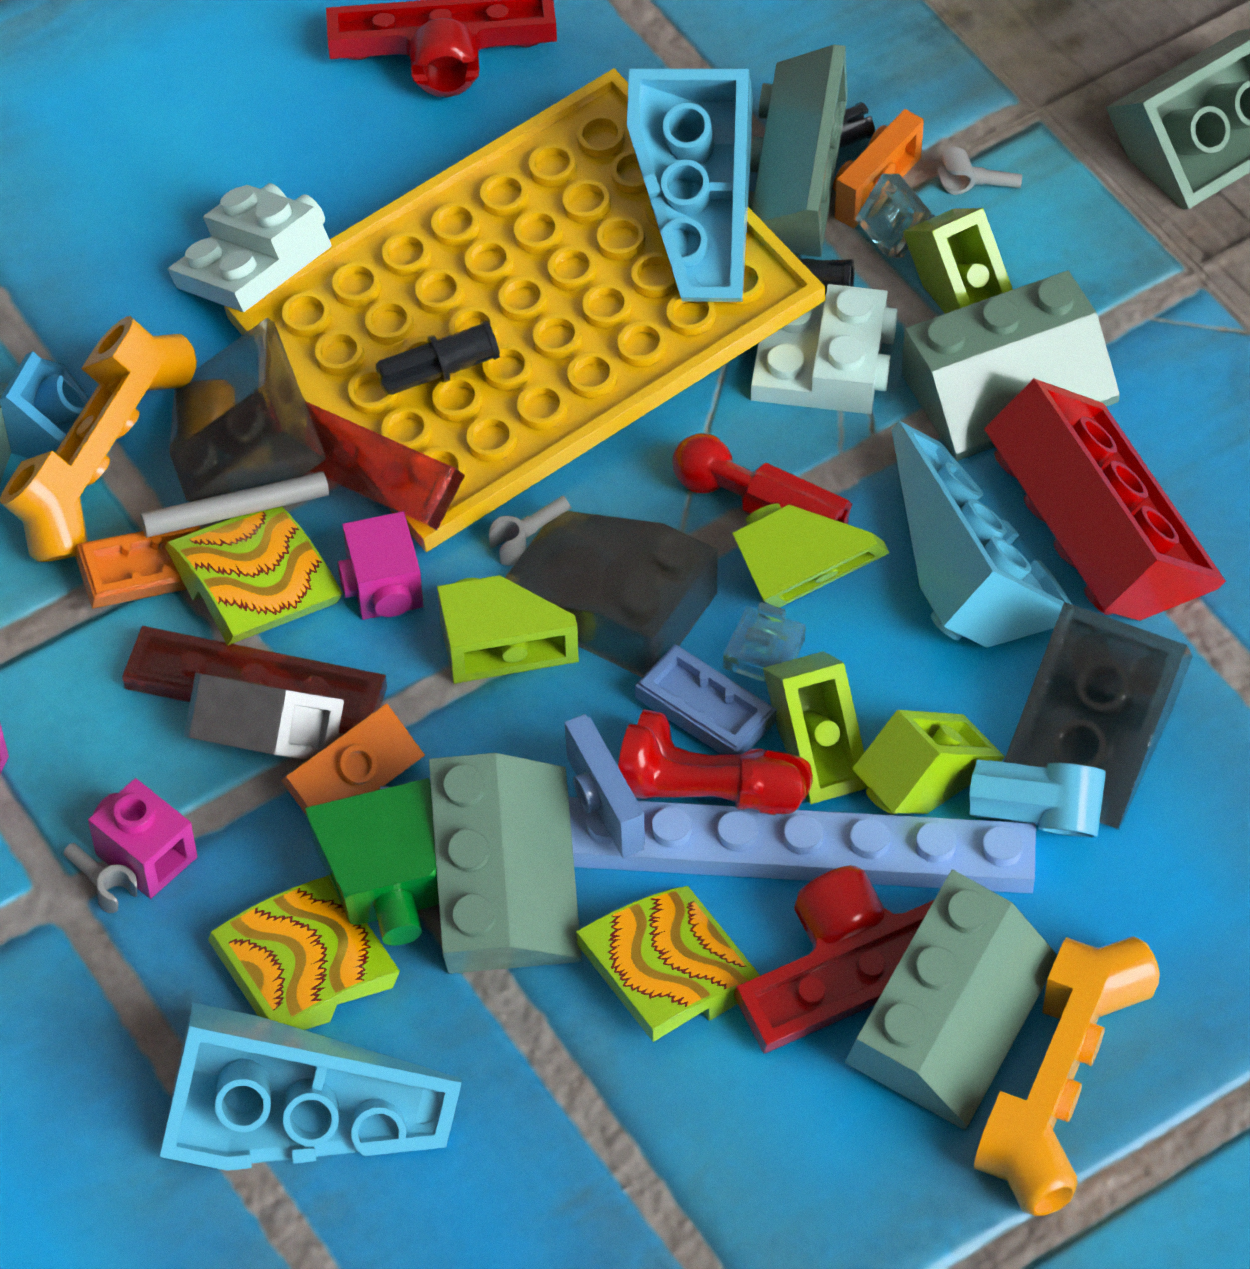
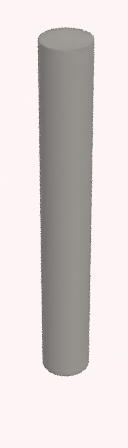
M321 471L140 513L144 535L148 538L328 496V483L324 472Z

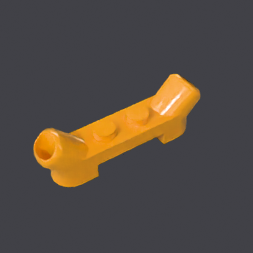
M128 316L119 320L103 335L81 369L99 384L57 451H49L21 461L0 497V503L23 522L29 556L37 562L74 557L77 544L88 542L80 496L86 486L93 484L107 469L110 458L106 454L115 440L124 436L136 423L140 414L136 407L146 391L182 388L191 382L197 368V359L192 344L182 334L153 336L134 318Z
M1131 936L1100 948L1068 937L1065 938L1047 978L1042 1013L1058 1018L1060 1021L1027 1100L1000 1091L988 1118L975 1156L974 1169L1007 1180L1022 1212L1035 1216L1051 1214L1065 1207L1075 1193L1078 1184L1077 1175L1061 1147L1053 1128L1057 1119L1069 1122L1073 1115L1082 1088V1083L1074 1081V1077L1080 1063L1089 1066L1093 1065L1103 1039L1105 1027L1097 1025L1099 1017L1152 998L1159 984L1160 972L1156 958L1149 945L1137 937Z

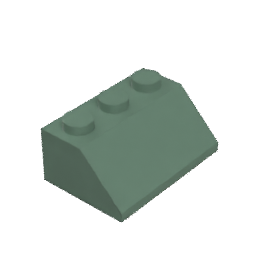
M1250 29L1237 30L1106 107L1129 161L1182 209L1192 208L1250 173Z
M833 44L777 62L773 84L763 83L761 89L759 118L767 119L764 138L754 136L752 142L750 172H756L758 175L755 192L749 191L748 207L792 253H800V255L822 256L848 98L846 46Z
M1069 270L906 327L904 331L901 374L956 461L995 447L984 428L1033 378L1104 403L1106 407L1119 402L1120 393L1097 312Z
M500 753L429 759L442 952L448 973L582 962L581 949L577 945L576 931L580 929L566 767Z
M952 869L856 1038L845 1063L957 1127L966 1130L1042 991L1057 954L1011 901Z

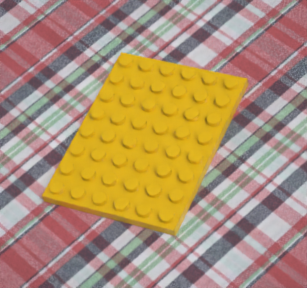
M615 68L331 238L332 247L245 312L224 306L230 322L392 513L404 511L411 536L426 553L826 301L825 286L749 207L743 302H685L681 300L627 128L628 82ZM483 321H488L499 347L500 358L496 360L491 359L450 374V381L445 383L442 382L441 378L393 395L386 394L382 389L376 373L378 361L427 344V337L435 335L436 339H440L479 325Z

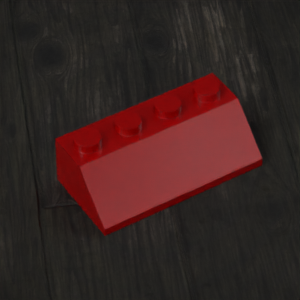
M1033 378L984 428L997 448L994 452L995 459L1008 474L1017 478L1027 493L1024 496L1026 506L1038 519L1047 523L1056 537L1054 547L1057 553L1065 562L1078 570L1087 584L1084 588L1085 595L1102 613L1106 615L1114 613L1141 621L1218 590L1226 582L1104 403Z

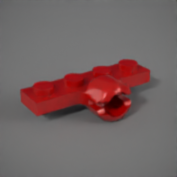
M419 0L326 8L330 59L348 58L361 60L379 55H407L411 60L413 81L422 90L436 97L456 96L471 87L479 77L478 52L481 49L509 45L531 47L539 43L557 42L553 0Z
M852 865L828 871L805 885L798 892L794 910L813 944V951L807 956L736 986L734 997L763 1054L876 1005L934 900L905 913L893 914L884 908L865 871Z

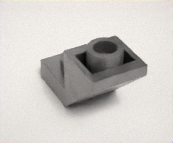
M195 673L184 736L263 753L309 760L337 740L344 700L275 688L250 681Z

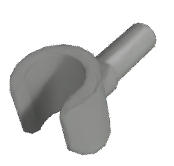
M949 148L941 154L945 167H938L937 172L942 186L950 194H963L969 191L974 184L1021 188L1022 174L987 170L983 167H972L967 152L962 148Z
M563 495L522 520L514 516H502L494 520L489 531L490 547H496L500 543L507 541L499 550L500 563L505 566H512L521 562L527 552L526 538L536 533L537 529L571 509L569 502Z
M71 843L65 848L64 856L97 886L98 904L103 911L107 913L118 911V900L107 891L113 886H122L129 891L130 895L133 897L137 896L136 876L131 869L119 864L110 865L105 868L99 865L75 843Z

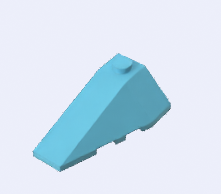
M629 69L627 128L681 300L685 302H743L753 107L749 69Z
M898 421L891 431L919 585L934 610L930 615L934 624L952 639L959 640L964 636L986 648L1070 624L1077 617L1078 613L1054 575L1041 560L1035 559L1029 564L1026 558L1012 545L1019 534L1008 521L1000 519L992 510L978 501L983 496V491L941 442Z
M192 1002L178 1062L160 1157L229 1171L252 1168L253 1163L293 1159V1164L314 1162L316 1157L360 1152L363 1156L445 1148L462 1081L461 1078L267 1018Z

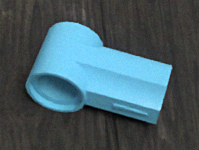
M977 759L971 779L969 815L984 819L1034 823L1039 825V830L1056 834L1097 837L1106 771L1095 767L1068 763H1048L1047 768Z

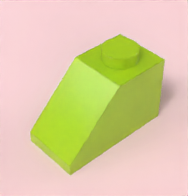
M983 208L951 209L902 231L922 286L945 314L1013 290Z
M778 503L767 505L754 511L745 518L747 526L733 532V536L763 601L777 609L889 554L885 542L872 532L792 505L781 508Z
M500 575L481 579L464 578L452 584L437 586L440 624L454 684L579 662L576 618L574 614Z
M822 651L764 667L763 671L771 705L777 709L776 727L786 752L806 759L812 768L813 783L810 792L806 796L807 802L814 804L867 789L868 786L852 770L864 754V748L844 662Z
M897 710L852 770L868 786L866 789L867 796L882 810L890 814H928L971 785L972 773L974 772L977 759L1002 762L1005 756L964 714Z

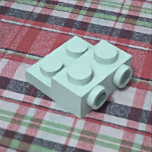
M268 183L261 189L249 185L235 188L221 198L218 206L203 216L211 237L192 244L186 250L185 256L170 266L168 271L176 288L245 312L332 247L323 226L325 222L323 211L310 196L302 194L296 200L287 198L272 183Z
M828 284L826 301L759 342L751 384V401L872 414L875 390L887 391L891 355L881 354L882 343L893 345L896 332L898 309L887 307L888 291Z

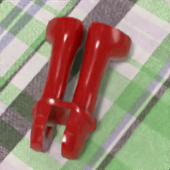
M646 709L642 710L637 725H628L623 738L618 768L635 798L716 796L734 801L738 810L749 808L758 810L759 813L774 816L776 814H791L795 812L810 792L813 783L812 768L809 762L802 757L789 753L750 749L743 754L708 755L676 747L672 741L670 724L666 714Z

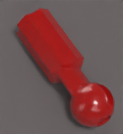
M706 433L691 435L683 439L673 453V471L682 485L696 493H709L721 487L742 496L743 511L749 515L762 507L778 503L781 508L792 505L845 524L849 522V513L853 505L849 500L769 463H764L755 471L733 462L728 447L714 435Z

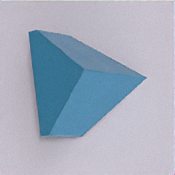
M33 351L25 355L0 398L11 453L28 459L49 451L56 452L90 399L64 364L42 359Z

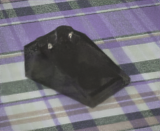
M268 317L198 367L190 383L182 388H174L170 456L185 498L189 502L300 477L326 459L275 322Z
M566 511L543 526L505 578L574 614L577 622L579 647L643 677L674 644L680 646L716 596L718 549L664 523Z
M1064 602L1004 762L1047 768L1048 763H1068L1105 770L1106 775L1099 823L1119 830L1172 713L1193 657L1188 646Z

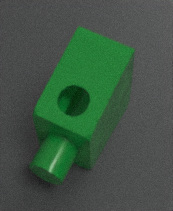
M425 778L305 808L315 849L350 924L360 925L378 920L382 941L387 945H404L419 938L422 934V928L417 910L439 904L430 779Z

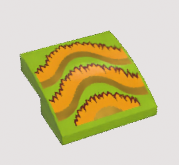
M282 506L230 518L168 541L165 546L192 600L203 598L227 646L334 605L343 595L334 576L309 537Z
M328 876L293 887L250 907L211 931L208 938L209 943L258 1016L302 1030L329 1023L336 1006L392 989L400 972L368 923L360 925L350 924Z
M689 886L670 889L640 899L576 931L578 947L652 1042L700 1013H703L709 1021L738 1004L734 997L736 986L760 976Z

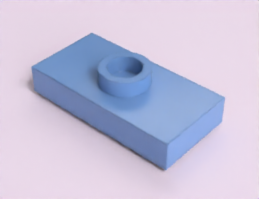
M676 644L635 685L636 699L654 711L666 714L668 720L720 754L745 753L776 723L777 709Z
M586 714L564 722L567 759L577 775L573 777V783L584 810L588 814L597 811L622 858L644 850V812L593 721Z

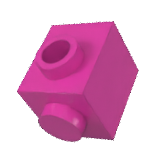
M404 511L342 524L346 559L337 561L340 582L345 598L356 596L362 620L380 616L394 617L408 610L424 607L420 568Z
M137 778L132 780L119 793H112L106 796L88 819L96 855L109 866L119 864L131 869L136 876L137 889L150 899L198 857L191 822Z

